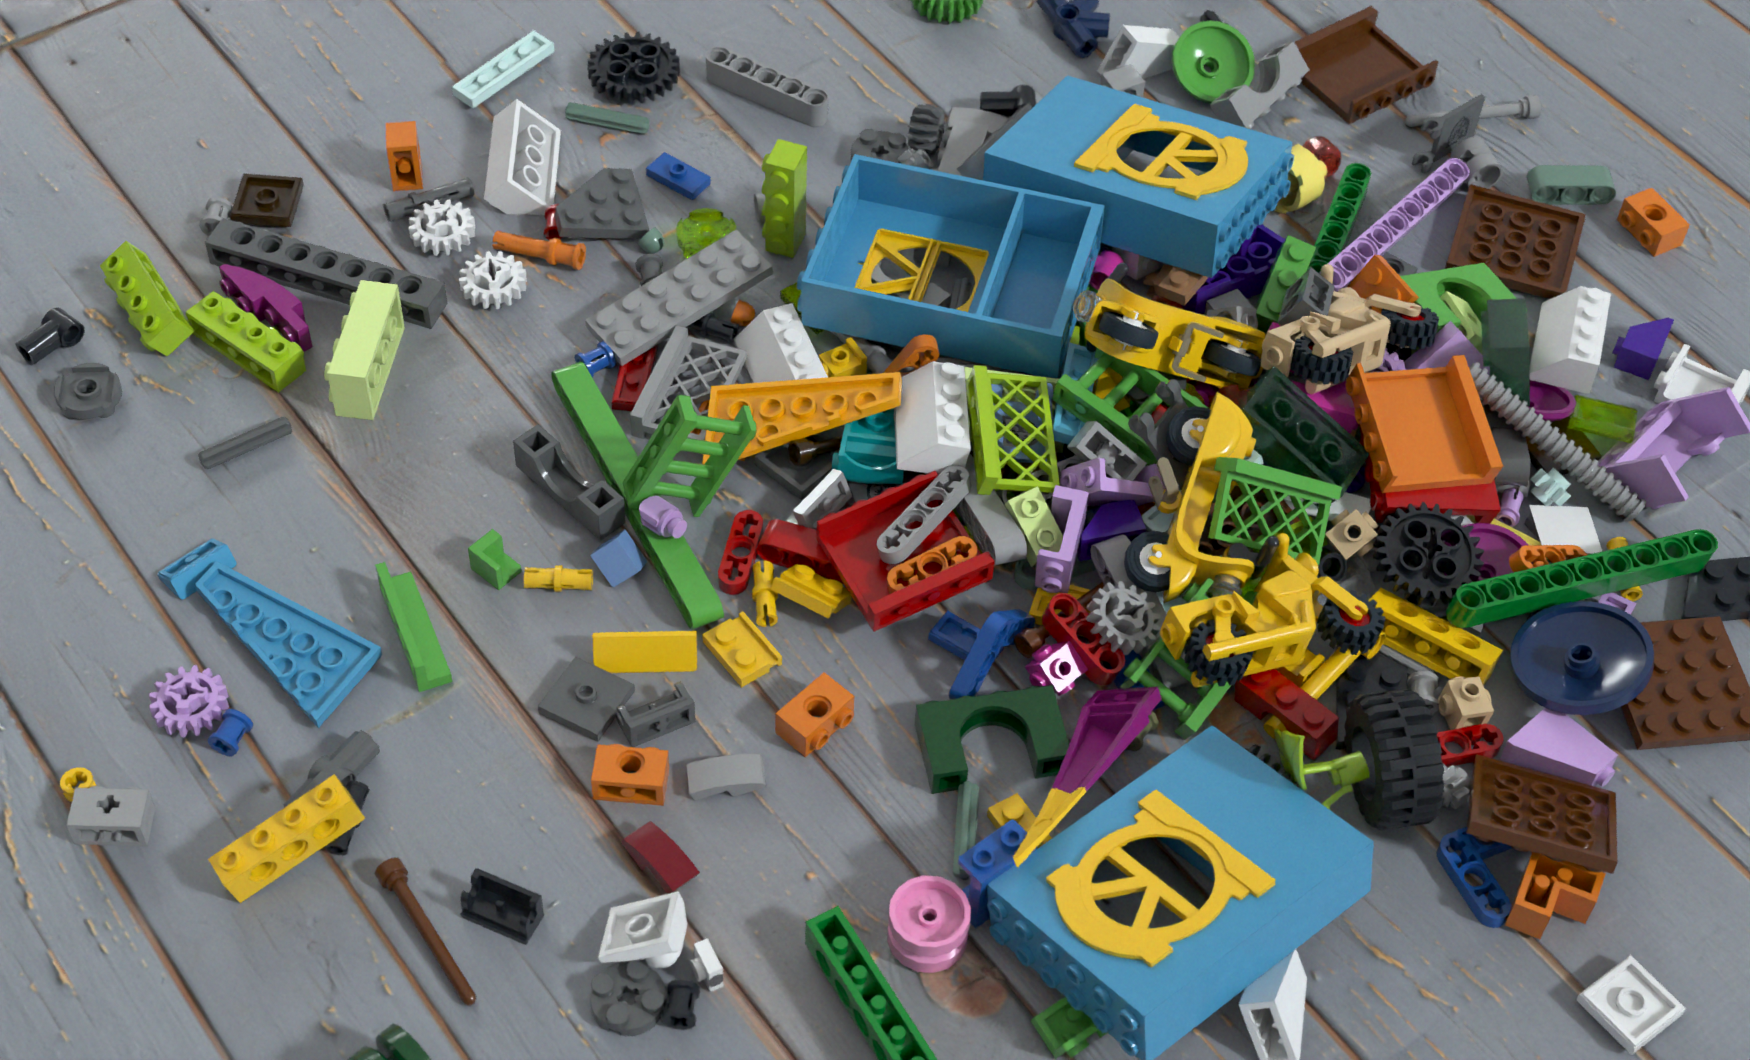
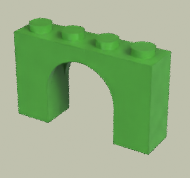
M1485 263L1400 276L1419 297L1414 304L1422 305V309H1431V312H1435L1437 317H1439L1436 333L1450 321L1457 328L1461 324L1457 316L1440 298L1446 291L1467 301L1483 327L1492 337L1515 333L1528 311Z

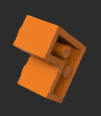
M1532 852L1524 868L1505 926L1541 939L1552 912L1586 924L1597 902L1606 873L1592 872L1582 865L1568 861L1557 862L1551 860L1546 855Z

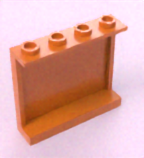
M1465 355L1452 356L1446 367L1364 373L1362 364L1356 363L1346 379V392L1352 398L1355 407V420L1361 426L1364 435V448L1370 454L1373 463V476L1379 482L1382 493L1492 483L1503 468V464Z

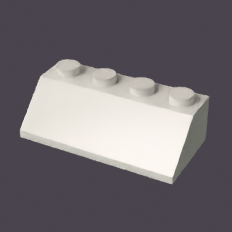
M518 99L494 116L484 199L505 214L545 215V210L554 204L561 130Z
M1579 286L1542 302L1527 379L1590 394L1600 365L1611 293L1603 292L1598 288Z
M793 303L763 310L734 338L735 347L747 351L744 367L752 383L828 377Z
M932 361L901 377V406L894 408L897 469L927 474L936 471L939 475L943 470L951 466H962L965 468L971 446L964 366L949 362Z

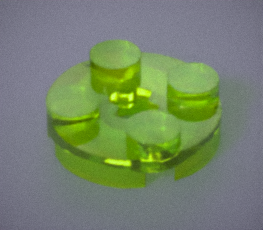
M701 208L689 212L688 218L683 222L681 218L677 224V244L683 250L684 257L688 259L735 231L736 224L731 217L730 220L723 217V212L717 209ZM704 232H710L709 236H703Z

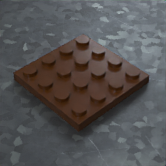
M1470 184L1445 269L1485 263L1507 288L1552 299L1567 292L1586 214Z
M1720 616L1640 622L1649 633L1653 643V673L1644 690L1629 703L1621 706L1637 750L1750 740V686Z
M1476 754L1472 765L1467 834L1474 835L1482 841H1496L1507 844L1521 852L1532 851L1543 854L1557 862L1568 861L1579 864L1592 872L1604 871L1614 874L1618 862L1616 792Z

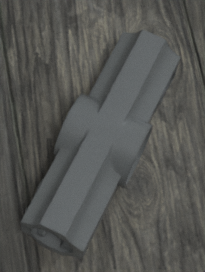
M362 730L360 732L355 731L330 757L324 755L316 760L309 771L308 780L283 804L284 808L334 774L346 788L349 781H356L357 775L380 752L379 745L366 732Z

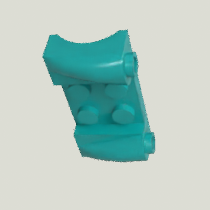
M894 408L845 424L840 451L833 454L832 469L842 471L846 481L863 484H902L904 470L897 469Z

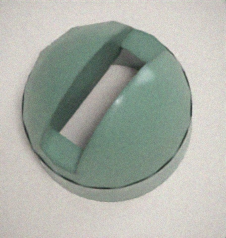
M654 227L638 241V244L647 253L655 254L663 248L664 238L657 228Z

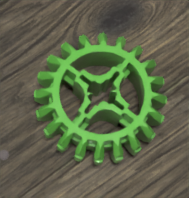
M911 0L914 5V9L919 10L920 16L927 15L929 21L937 19L939 23L948 21L951 24L955 20L961 23L963 18L971 19L972 14H978L983 0Z

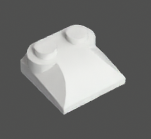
M679 892L612 907L598 956L600 962L619 963L646 959L648 965L654 968H666L674 964L681 954L687 928L685 905Z

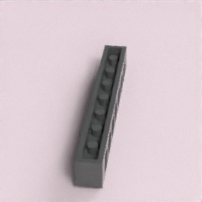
M222 218L205 241L210 264L216 266L227 264L241 267L263 275L280 285L350 305L351 294L357 292L360 280L397 284L403 320L432 329L448 304L444 282L355 257L351 254L341 253L324 246H317L296 238L276 234L269 230L245 225L241 222Z

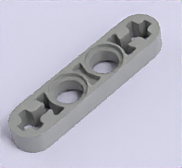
M951 466L943 470L880 535L877 540V548L883 562L898 564L904 561L971 490V481L967 469L962 466ZM933 500L943 501L938 507H927V504ZM911 522H922V525L919 528H906V526Z

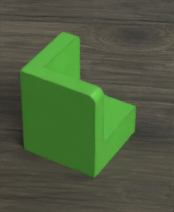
M493 529L468 548L471 569L498 590L522 572L521 565L504 553L502 536Z

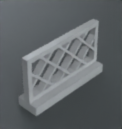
M676 326L630 414L632 436L644 439L646 433L653 434L659 425L655 424L656 419L663 417L671 406L667 397L678 392L682 395L690 396L687 389L701 385L705 392L690 397L693 409L697 415L708 417V410L699 412L696 404L710 399L711 389L707 382L721 377L724 385L735 384L747 359V351L688 336V328ZM693 348L705 351L707 355L692 360L689 354ZM725 357L736 359L734 364L722 367L718 360ZM712 362L716 370L702 375L697 367ZM692 370L696 377L681 382L678 375ZM701 430L699 435L689 433L687 438L705 441L706 430Z

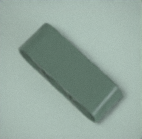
M1540 165L1532 168L1527 173L1531 197L1537 202L1549 205H1602L1611 202L1616 196L1611 172L1606 166Z

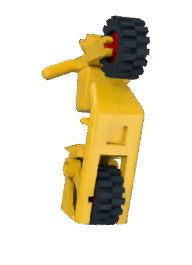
M1280 533L1277 535L1279 546L1272 556L1264 575L1254 589V592H1257L1252 605L1233 591L1232 595L1226 594L1172 606L1167 612L1159 635L1175 660L1180 658L1187 640H1189L1184 652L1186 654L1184 660L1185 663H1190L1188 669L1192 673L1191 682L1195 688L1209 684L1212 685L1217 682L1219 687H1224L1226 681L1231 686L1235 684L1236 680L1240 681L1243 676L1298 663L1302 659L1316 630V623H1318V632H1323L1321 638L1323 641L1330 639L1329 646L1333 649L1338 645L1341 647L1339 652L1346 653L1347 649H1350L1351 655H1357L1359 650L1362 654L1367 653L1368 649L1371 650L1374 647L1384 627L1385 616H1382L1383 610L1381 607L1375 608L1377 602L1374 599L1368 602L1366 600L1368 595L1364 593L1359 597L1356 596L1357 591L1350 590V592H1347L1328 576L1318 578L1319 568L1316 560L1306 552L1299 553L1293 559L1288 555L1289 536L1286 533ZM1320 592L1327 597L1324 606L1317 600Z

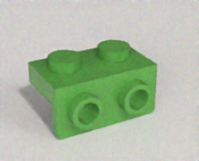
M1066 996L1030 1020L1055 1059L1066 1052L1072 1058L1090 1046L1086 1038L1095 1032L1100 1038L1107 1034L1101 1032L1095 1026L1093 1020L1082 1010L1074 1009L1069 1004Z

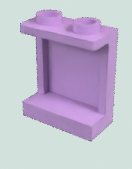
M1095 458L1061 471L1060 486L1089 492L1087 505L1101 506L1102 504L1123 500H1135L1137 506L1154 502L1148 485L1149 478L1152 476L1159 477L1165 489L1157 464L1144 467L1133 481L1107 478L1104 458Z
M1055 485L1051 513L1060 531L1064 532L1059 552L1039 549L1037 555L1035 586L1042 588L1046 592H1063L1068 594L1078 554L1080 536L1085 526L1089 492Z

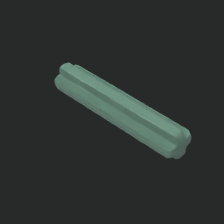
M569 102L565 110L566 118L570 120L639 134H647L650 125L649 118L574 102Z
M965 781L964 784L958 786L953 874L962 880H967L970 876L958 864V858L976 845L979 786L971 783V781Z

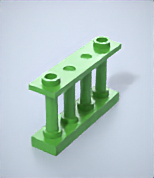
M1097 348L1094 357L1098 360L1078 380H1073L1064 374L1057 381L1052 400L1084 423L1087 421H1097L1146 462L1145 467L1157 464L1158 460L1144 439L1130 429L1128 421L1135 414L1138 417L1146 412L1151 414L1160 404L1170 407L1155 392V388L1160 382L1164 381L1167 384L1170 380L1153 369L1120 360ZM1110 367L1124 378L1104 399H1100L1090 392L1088 388ZM1135 385L1147 393L1149 397L1130 417H1126L1113 407ZM1181 389V396L1188 407L1197 406L1208 409L1197 397L1191 396Z
M678 394L622 482L629 508L639 509L643 500L652 494L689 499L693 516L700 517L706 506L711 503L714 494L750 440L755 437L757 431L756 423L753 420L750 407L743 405L733 421L700 416L694 411L690 396ZM695 428L725 433L719 443L687 438L689 433ZM680 451L710 455L705 464L673 460ZM666 472L696 477L691 486L659 482Z
M1208 577L1200 585L1194 582L1182 596V599L1186 601L1185 604L1208 599L1205 593L1214 581ZM1159 636L1141 660L1135 658L1125 669L1123 674L1127 678L1120 687L1128 689L1137 681L1144 687L1158 686L1162 698L1161 701L1178 714L1177 719L1181 721L1174 732L1185 740L1196 733L1230 688V685L1226 681L1224 687H1219L1218 682L1212 685L1196 687L1198 689L1197 693L1200 695L1196 703L1193 705L1191 702L1188 704L1146 670L1155 657L1158 656L1192 684V673L1188 669L1189 663H1185V660L1181 657L1175 660L1161 636Z

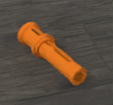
M499 230L493 236V242H497V244L494 243L492 245L494 250L546 259V262L550 265L555 266L557 263L573 266L574 270H581L585 262L586 246L584 243L573 245L563 243L559 238L545 241Z

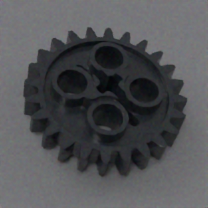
M625 32L624 38H620L615 34L614 41L604 39V46L597 44L595 46L596 51H591L590 59L587 60L588 78L591 79L592 87H597L598 93L606 92L607 99L614 95L617 98V102L627 98L628 104H631L633 99H638L640 103H643L645 97L654 101V94L662 97L665 96L664 89L672 91V84H677L678 76H680L679 56H676V49H670L669 42L661 44V37L652 40L650 33L645 37H640V33L636 32L634 37H630L628 32Z
M1425 502L1421 503L1418 511L1412 504H1408L1405 512L1400 508L1396 509L1393 517L1388 515L1383 525L1380 526L1377 532L1378 536L1373 543V546L1377 548L1373 554V559L1381 560L1376 570L1387 572L1382 580L1384 583L1390 581L1396 583L1392 590L1394 593L1400 589L1405 590V600H1408L1413 594L1417 597L1418 605H1421L1424 598L1429 599L1431 606H1435L1439 598L1445 605H1448L1460 586L1476 582L1480 577L1479 571L1484 562L1479 559L1484 550L1475 548L1480 541V537H1470L1469 535L1474 527L1467 526L1463 528L1461 523L1464 517L1460 516L1454 520L1451 518L1452 509L1449 508L1442 514L1440 513L1439 504H1435L1432 511L1428 510ZM1430 529H1431V530L1434 531V538H1433V541H1432V543H1431L1430 550H1429V554H1428V549H1426V546H1427V544H1428L1429 541H1430V537H1431V535H1430V533H1431V532H1430ZM1409 533H1413L1419 538H1414ZM1442 541L1448 542L1451 546L1445 545ZM1428 557L1431 561L1426 568V579H1424L1422 573ZM1405 562L1413 564L1414 567L1408 566ZM1438 570L1444 571L1447 575L1441 574Z

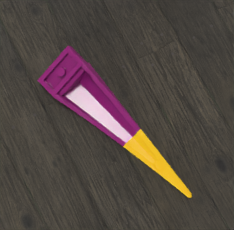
M1158 686L1099 690L1085 703L1054 784L1036 820L1013 856L1016 867L1023 863L1150 722L1148 716L1162 699Z

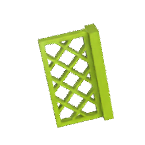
M974 365L966 382L977 494L991 495L993 489L1029 491L1037 486L1040 492L1054 493L1055 485L1060 486L1046 377L987 373V366ZM991 384L1002 385L1009 393L1002 399L992 391ZM1024 387H1038L1039 397L1033 401L1021 389ZM1013 396L1027 406L1020 414L1007 403ZM999 409L1003 410L1013 419L1006 426L995 418L994 413ZM1030 411H1033L1042 419V425L1038 428L1024 418ZM1017 423L1031 434L1024 441L1010 431ZM1003 436L1016 447L1010 454H1007L998 446V440ZM1034 438L1045 446L1046 452L1042 456H1039L1028 446ZM1020 451L1034 462L1027 469L1013 459ZM1007 464L1020 476L1016 479H1002L1001 468ZM1039 466L1049 475V482L1039 481L1031 472Z

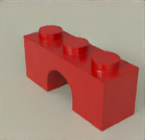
M1276 669L1243 676L1240 681L1236 680L1234 700L1258 719L1262 720L1268 713H1271L1283 723L1287 731L1295 735L1305 736L1303 753L1313 761L1337 739L1339 717Z

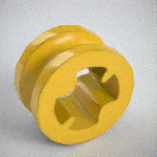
M72 768L64 773L60 779V787L66 800L71 803L75 791L72 787L77 786L78 781H84V783L79 784L78 788L96 786L93 775L86 768Z

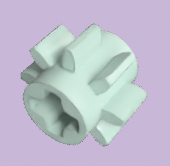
M1541 468L1530 479L1535 484L1530 490L1531 493L1546 506H1550L1553 502L1558 506H1562L1571 497L1566 491L1571 483L1555 468H1552L1548 473Z

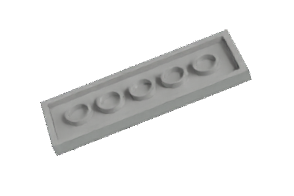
M736 229L585 320L586 328L599 342L604 341L610 346L615 355V360L623 366L669 338L676 326L684 328L768 278L773 274V266Z

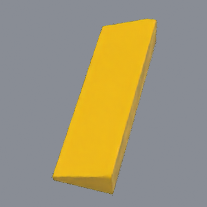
M696 631L593 633V664L609 673L694 672L697 670Z

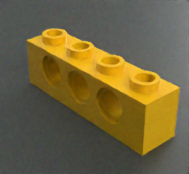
M1380 588L1368 600L1370 602L1374 599L1377 602L1375 608L1381 607L1383 610L1382 616H1385V623L1382 632L1386 634L1384 645L1449 679L1460 676L1465 678L1479 676L1484 686L1491 677L1503 652L1502 649L1383 588Z
M334 774L208 858L224 887L242 903L366 818L350 793Z

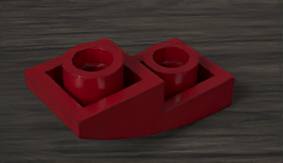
M651 821L621 841L639 868L643 871L648 867L666 894L675 892L700 873L683 850Z

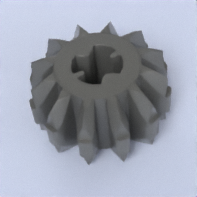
M918 104L913 109L907 135L910 149H914V151L921 149L926 154H934L940 148L945 124V115L942 108L931 104Z

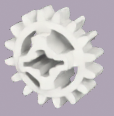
M449 199L446 200L445 204H440L438 200H435L433 206L424 203V210L415 209V217L409 218L410 239H413L414 246H421L424 253L431 249L434 256H437L439 251H444L446 255H450L451 249L460 252L461 244L469 246L470 238L475 237L474 216H471L469 208L462 209V203L460 202L454 206L451 205V200Z
M490 251L486 252V257L481 258L479 255H475L474 263L466 261V269H460V290L463 291L465 299L471 298L472 305L474 306L481 302L483 303V309H487L490 304H494L496 309H500V303L504 302L510 306L512 305L511 298L520 299L521 291H526V270L523 269L521 261H514L513 255L504 258L503 252L499 251L497 256H492Z

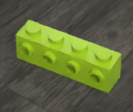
M778 139L771 153L766 154L762 162V172H765V179L762 185V194H765V201L762 207V216H765L762 237L765 238V251L794 258L806 235L807 146Z
M125 241L99 265L106 276L104 279L105 283L116 292L118 296L116 298L117 303L130 315L128 317L129 323L142 335L140 341L148 350L152 352L157 350L168 357L194 332L145 252Z
M212 291L186 311L187 320L194 330L192 333L194 336L278 393L306 372L304 351L296 342L288 341L275 328L267 327L258 321L251 312L246 313L237 307L230 298H224L215 291Z

